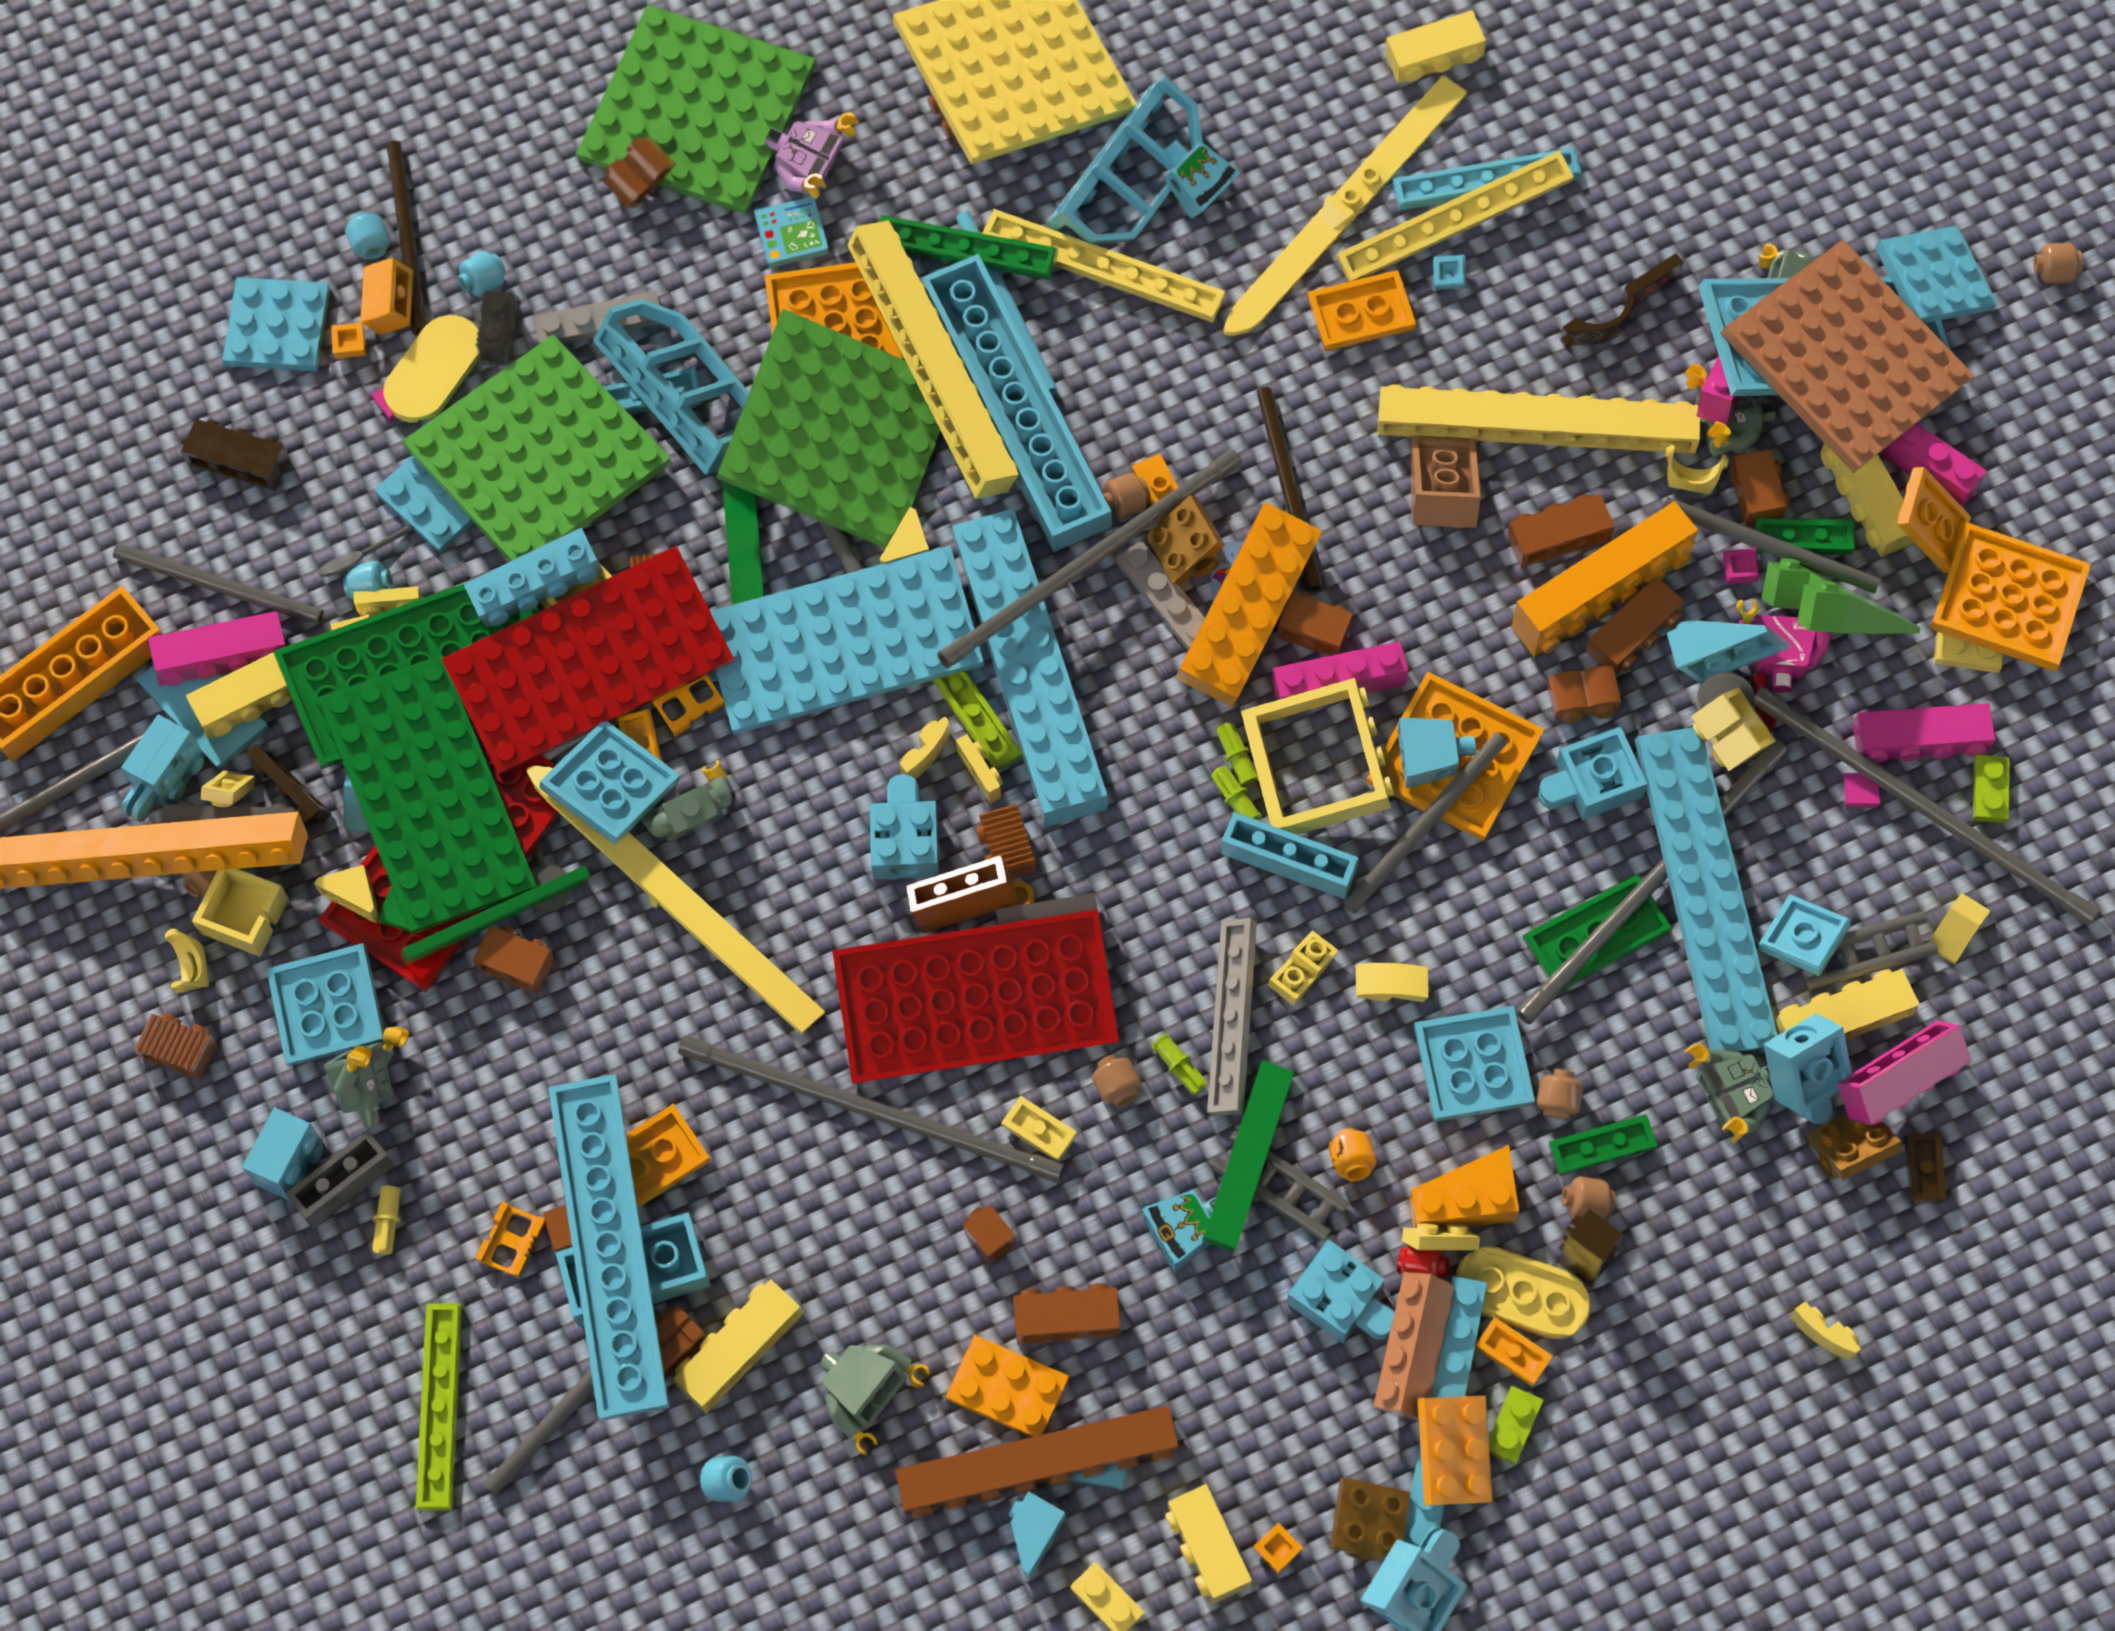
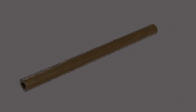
M393 140L386 144L402 263L413 270L410 321L412 334L418 336L427 325L402 143Z
M1263 387L1258 389L1256 393L1287 513L1306 522L1272 388ZM1314 549L1303 569L1307 590L1311 592L1323 588Z

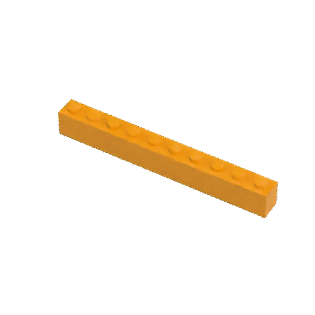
M299 812L1 837L0 889L299 864L302 861L308 834Z

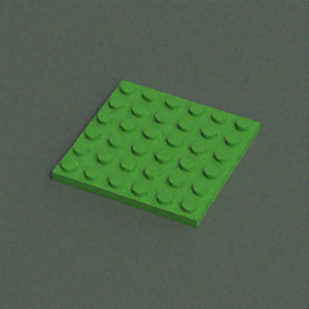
M647 4L576 152L577 160L607 169L617 159L622 161L628 154L626 149L638 137L641 139L650 137L676 164L672 171L656 186L747 215L776 153V150L764 145L766 137L771 128L785 134L814 71L816 59Z
M782 309L716 478L886 549L910 507L912 508L939 436L940 428L905 360Z
M554 335L547 338L402 440L404 448L509 562L579 528L583 529L672 464L671 457Z

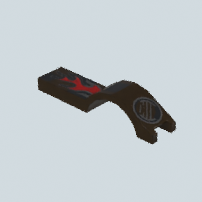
M1676 253L1625 286L1622 296L1624 310L1618 317L1610 322L1601 324L1588 323L1576 317L1563 326L1566 335L1561 337L1560 342L1567 347L1603 344L1617 338L1626 329L1632 308L1678 279L1684 262Z

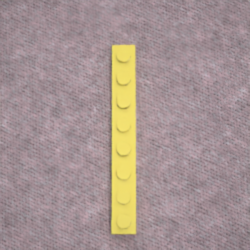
M1559 150L1337 253L1336 258L1348 282L1363 279L1573 181L1574 176Z
M996 209L993 210L982 233L1057 247L1059 254L1055 267L1212 323L1225 298V291Z

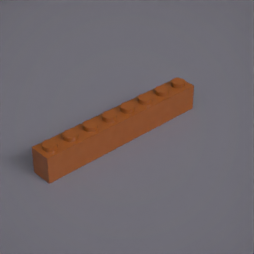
M1169 1405L906 1466L895 1469L904 1513L905 1515L912 1514L913 1519L933 1515V1509L947 1506L948 1511L965 1508L968 1506L967 1501L981 1498L982 1503L1001 1499V1493L1015 1490L1016 1495L1026 1494L1028 1491L1033 1492L1037 1490L1036 1485L1049 1482L1051 1487L1064 1485L1071 1482V1475L1083 1473L1085 1479L1105 1474L1104 1468L1118 1465V1470L1123 1471L1138 1467V1461L1152 1458L1153 1463L1167 1461L1173 1458L1172 1453L1178 1452V1442Z

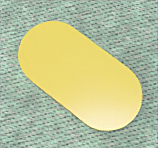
M447 315L432 320L423 328L388 376L384 385L385 401L395 417L405 422L415 423L419 422L418 420L432 419L444 409L478 362L482 353L480 332L471 321L461 316Z
M1493 1246L1482 1247L1472 1253L1470 1252L1461 1260L1457 1268V1277L1487 1283L1481 1315L1493 1319L1496 1317L1505 1324L1545 1338L1564 1339L1579 1332L1589 1317L1591 1310L1589 1293L1584 1287L1583 1282L1576 1275L1566 1270Z

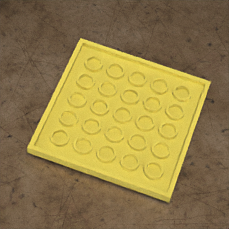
M938 0L893 15V24L971 165L1127 115L1137 105L1078 0Z

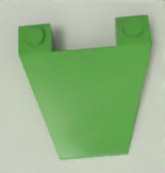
M1781 558L1780 563L1768 562L1761 600L1772 607L1799 609L1797 623L1809 631L1858 634H1920L1921 627L1898 613L1800 566V561Z

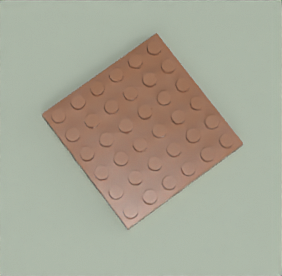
M1844 239L1728 324L1720 333L1853 473L1857 472L1975 376Z

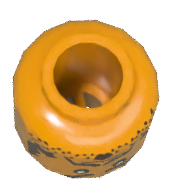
M1352 1128L1341 1130L1329 1144L1328 1151L1335 1173L1342 1178H1346L1348 1181L1365 1179L1376 1166L1377 1158L1369 1135Z

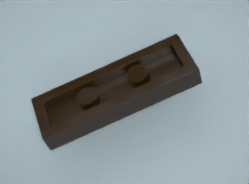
M255 744L247 752L255 761L252 767L264 778L270 776L276 782L273 788L285 799L288 800L291 797L298 804L295 810L308 821L313 818L324 823L333 814L268 749Z

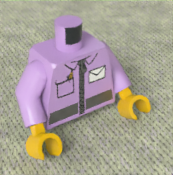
M845 113L837 120L795 122L788 135L771 128L764 145L778 151L774 167L788 190L809 193L813 199L819 197L818 190L820 187L826 188L824 179L841 150L843 141L841 134L844 132L848 137H854L856 134L851 125L859 124V121L852 113Z

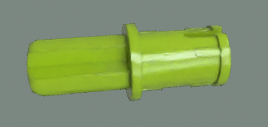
M1227 722L1219 726L1216 732L1227 754L1225 760L1231 763L1241 787L1249 786L1258 781V775L1248 755L1250 750L1248 747H1244L1235 725Z
M1224 765L1215 769L1211 774V778L1226 798L1224 803L1227 806L1230 805L1236 813L1259 820L1262 815L1247 796V788L1241 787L1227 766Z
M1168 1033L1161 1035L1154 1041L1151 1048L1169 1067L1168 1072L1175 1074L1191 1094H1198L1205 1089L1207 1081L1190 1062L1191 1056L1189 1054L1185 1055Z

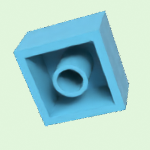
M274 1107L243 1163L242 1169L256 1186L289 1200L285 1193L307 1177L306 1174L311 1165L319 1161L323 1153V1140L309 1122Z

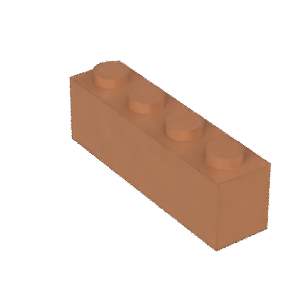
M1403 1273L1374 1408L1397 1418L1419 1420L1418 1398H1431L1454 1295V1285L1432 1274Z

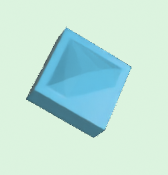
M1465 255L1433 257L1435 290L1466 288Z

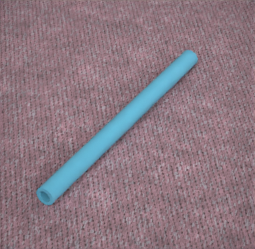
M963 211L956 216L961 230L980 233L969 211ZM986 268L1051 395L1055 394L1058 388L1000 272Z

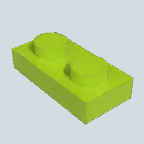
M1976 755L1973 772V821L2007 823L2009 819V757Z
M1511 1385L1488 1438L1489 1454L1516 1465L1543 1399Z

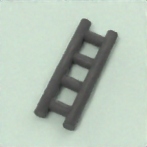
M1924 911L1847 932L1837 947L1842 953L1846 967L1829 972L1824 968L1820 976L1813 974L1814 976L1805 978L1804 982L1807 991L1938 954L1936 943L1932 941L1924 944L1917 927L1927 923ZM1905 930L1911 948L1891 953L1885 935ZM1872 939L1878 957L1859 963L1853 944Z
M1237 1129L1233 1131L1229 1138V1141L1233 1144L1238 1132ZM1268 1150L1254 1197L1325 1242L1331 1230L1323 1226L1324 1222L1333 1209L1344 1214L1350 1203ZM1216 1156L1210 1168L1223 1176L1228 1159L1225 1162ZM1276 1172L1293 1182V1185L1283 1199L1266 1188ZM1305 1190L1322 1201L1312 1217L1294 1207Z

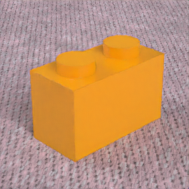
M389 258L364 267L360 323L380 335L410 326L412 269L395 258Z

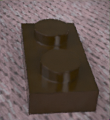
M1941 1133L1906 1134L1904 1142L1910 1204L1945 1203L1947 1195Z

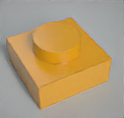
M362 323L331 326L332 350L335 359L366 356L365 327Z
M1278 1522L1253 1546V1550L1278 1575L1303 1551V1547Z

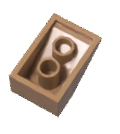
M1412 436V525L1476 528L1481 495L1475 439Z

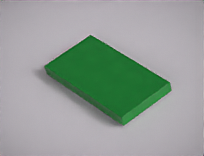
M1638 874L1523 935L1522 939L1547 979L1642 881ZM1652 896L1637 909L1561 991L1672 932L1673 928Z

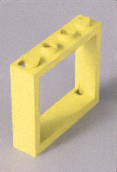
M1355 678L1241 711L1271 826L1298 835L1391 808L1389 796L1394 795L1389 776L1383 778L1380 768L1386 766L1381 746L1375 748L1372 737L1378 736L1373 717L1367 718L1364 707L1370 706L1365 687L1358 688ZM1350 698L1375 791L1284 817L1260 724Z

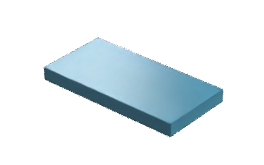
M153 665L136 679L138 684L175 724L192 733L205 756L218 770L222 769L269 730L268 725L259 717L254 721H243L233 726L231 731L224 736H214L208 739L191 709L186 695L222 678V676L217 674L209 679L198 678L183 681L176 686H158Z

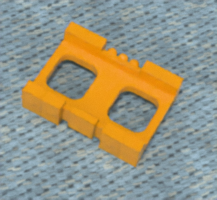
M707 675L652 702L675 737L691 727L690 722H695L704 716L706 712L711 715L725 706L724 699ZM700 680H705L713 691V696L704 703L699 704L689 689ZM676 697L686 709V713L677 720L671 721L663 711L662 705Z
M502 1201L494 1217L496 1225L493 1226L488 1236L489 1240H483L475 1259L481 1264H486L520 1279L528 1263L527 1257H530V1252L533 1251L532 1246L536 1245L534 1240H539L546 1221L543 1217L534 1216ZM518 1214L531 1220V1225L525 1236L521 1237L507 1231V1226L513 1215ZM499 1245H504L517 1251V1255L510 1267H504L492 1261V1257Z

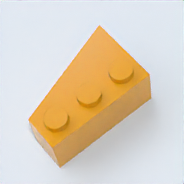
M1509 1145L1411 1189L1409 1204L1413 1228H1417L1418 1223H1429L1437 1225L1438 1228H1447L1449 1223L1473 1227L1516 1222L1519 1207Z

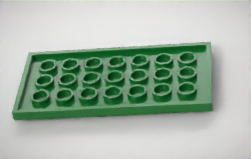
M465 583L273 651L277 665L321 770L342 763V760L319 705L318 697L440 655L446 657L539 612L537 606L530 611L519 612L510 616L505 623L499 626L486 628L473 606L464 586Z
M443 655L318 697L319 705L410 935L500 904L537 887L461 698L441 660L444 658Z

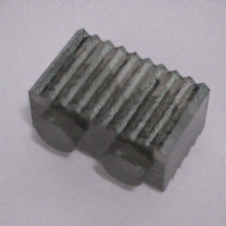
M485 291L482 294L483 299H481V315L479 316V327H477L479 332L477 333L478 338H476L477 343L475 346L483 365L509 366L512 362L518 306H516L517 303H515L516 300L512 293Z

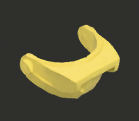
M1675 445L1667 447L1665 457H1667L1668 461L1667 477L1669 487L1710 494L1720 478L1723 467L1727 468L1729 460L1726 457L1727 455L1722 454L1719 463L1712 468L1692 469L1681 465L1674 459Z
M178 929L168 930L165 933V940L171 943L177 954L182 981L171 984V989L174 993H182L208 987L207 964L203 945L196 939L179 932Z

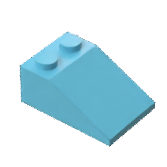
M1690 620L1676 626L1677 629L1667 632L1677 669L1701 684L1712 675L1724 672L1730 673L1791 648L1787 640L1763 625Z

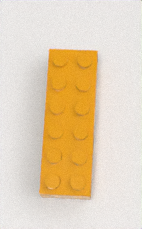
M1675 501L1518 600L1511 629L1533 657L1542 652L1545 654L1552 652L1559 646L1560 641L1568 635L1574 637L1586 628V624L1593 619H1603L1621 601L1628 603L1639 592L1638 590L1645 587L1655 576L1662 580L1665 573L1671 569L1679 570L1691 560L1690 556L1695 546L1698 529Z
M1264 502L1175 679L1233 708L1322 530Z
M122 585L0 676V749L11 763L152 658L148 638L163 634Z

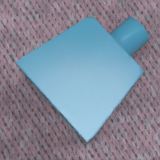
M1399 718L1397 732L1405 788L1452 777L1458 772V757L1476 755L1474 736L1455 738L1453 721Z

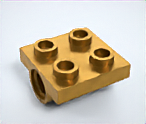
M1189 495L1146 535L1171 582L1178 586H1181L1191 576L1203 577L1211 573L1219 563L1216 553L1225 546L1199 499L1192 495Z
M1845 1114L1807 1132L1809 1144L1817 1151L1823 1169L1833 1180L1838 1177L1845 1180L1903 1152L1901 1141L1882 1121L1877 1124L1867 1125L1864 1122L1851 1120L1848 1114Z
M1347 1477L1341 1478L1338 1487L1330 1549L1343 1551L1346 1556L1355 1559L1384 1561L1396 1540L1404 1542L1410 1492Z

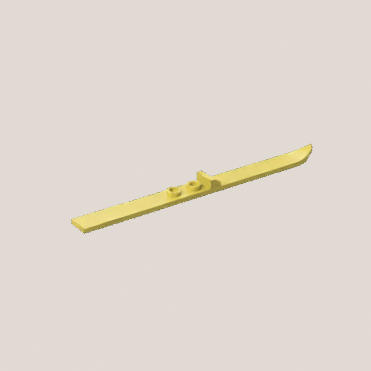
M1442 75L1334 196L1330 194L1324 200L1323 208L1236 302L1228 315L1223 333L1227 336H1236L1249 333L1257 327L1464 99L1467 91Z
M537 765L527 768L528 776L538 793L648 894L650 904L655 909L661 906L796 1031L802 1035L824 1015L825 1011L632 834L628 832L615 845L539 788L540 781L553 768Z

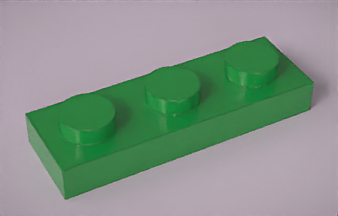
M1756 518L1754 523V530L1815 554L1852 555L1855 549L1853 520ZM1755 548L1756 553H1767L1765 551Z
M1647 1114L1552 1140L1548 1143L1559 1177L1656 1150L1658 1146Z

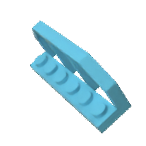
M1166 76L1148 87L1138 100L1137 105L1128 113L1046 224L1055 231L1064 225L1070 227L1083 240L1091 244L1120 243L1134 240L1170 193L1171 189L1166 183L1149 205L1112 173L1114 167L1111 164L1116 157L1121 159L1131 147L1128 141L1132 138L1170 171L1175 165L1163 154L1164 149L1143 132L1148 124L1145 118L1150 112L1152 114L1157 112L1165 102L1162 96L1164 93L1168 94L1186 110L1192 149L1200 142L1203 143L1197 103ZM1099 180L1101 182L1104 181L1142 214L1130 232L1095 234L1078 219L1080 213L1077 209L1082 203L1086 205L1097 192L1094 186Z
M644 299L609 308L593 339L594 343L705 475L714 473L726 453L732 435L721 438L718 441L689 405L730 393L743 408L749 391L682 313ZM640 315L675 328L685 341L648 352L645 355L618 323V320ZM696 353L719 382L679 395L655 365Z

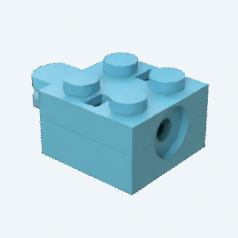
M159 714L156 716L121 767L133 785L121 804V813L129 817L132 816V819L138 822H143L156 803L162 806L164 804L173 805L174 802L182 798L186 790V784L192 775H196L201 770L205 754L190 731Z
M1620 726L1560 748L1556 761L1560 772L1541 781L1538 797L1541 804L1550 810L1574 802L1581 819L1585 820L1642 799L1647 782Z
M896 775L889 780L887 785V803L869 804L870 853L873 879L939 876L936 801L919 802V787L916 780L910 775Z
M1815 1013L1763 1045L1775 1101L1799 1113L1801 1117L1810 1122L1820 1124L1825 1122L1833 1112L1831 1097L1840 1092L1837 1083L1851 1075L1852 1072L1843 1027Z
M1329 1239L1290 1290L1287 1298L1289 1306L1341 1343L1346 1341L1356 1326L1374 1339L1383 1340L1388 1338L1395 1313L1391 1308L1376 1299L1383 1290L1385 1279Z
M1431 1527L1419 1547L1396 1540L1361 1601L1399 1631H1441L1468 1586L1447 1569L1460 1548V1542L1456 1534L1439 1527Z

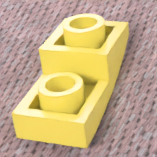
M946 717L938 722L935 720L928 723L919 734L921 748L919 750L917 748L912 749L903 756L902 761L899 762L901 774L910 775L917 779L937 759L951 734L949 721Z
M1312 930L1292 951L1287 962L1270 978L1267 986L1294 1006L1323 973L1339 950Z
M1364 963L1355 966L1356 997L1382 1002H1388L1392 997L1417 1002H1424L1429 998L1428 967L1398 963Z
M1806 1301L1798 1306L1790 1316L1792 1321L1809 1338L1841 1358L1850 1361L1861 1350L1858 1346V1337L1849 1327L1846 1326L1844 1328L1838 1321L1827 1329L1825 1326L1826 1320L1822 1313L1816 1307L1811 1308Z

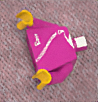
M1754 599L1751 601L1752 609L1749 612H1744L1743 601L1739 600L1736 604L1738 613L1742 615V620L1739 621V624L1766 626L1789 642L1791 648L1752 663V665L1756 666L1757 673L1772 677V690L1774 692H1790L1792 690V678H1804L1806 670L1814 669L1826 654L1832 633L1809 631L1797 623L1798 618L1757 615L1759 606Z

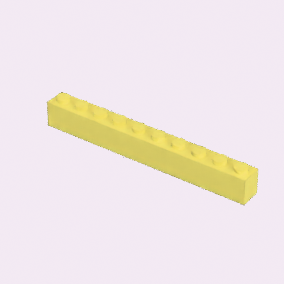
M889 221L856 226L847 246L975 499L1009 492L1018 476L1017 466L1011 460L1004 446L1003 438L997 433L991 421L989 411L984 407L979 398L977 388L971 382L965 370L963 360L957 355L952 345L951 337L945 331L939 319L937 309L932 306L926 294L924 284L920 282L911 259L907 257L901 245L899 235L894 231Z
M1390 385L1380 388L1377 435L1467 438L1487 442L1666 452L1667 447L1675 445L1674 453L1696 454L1700 440V418L1696 417L1698 405H1692L1684 401L1671 404L1660 403L1656 400L1637 402L1628 401L1624 398L1603 400L1592 396L1569 398L1559 394L1535 396L1527 392L1501 394L1494 390L1469 392L1462 388L1449 391L1437 390L1428 386L1415 389L1405 388L1401 385Z

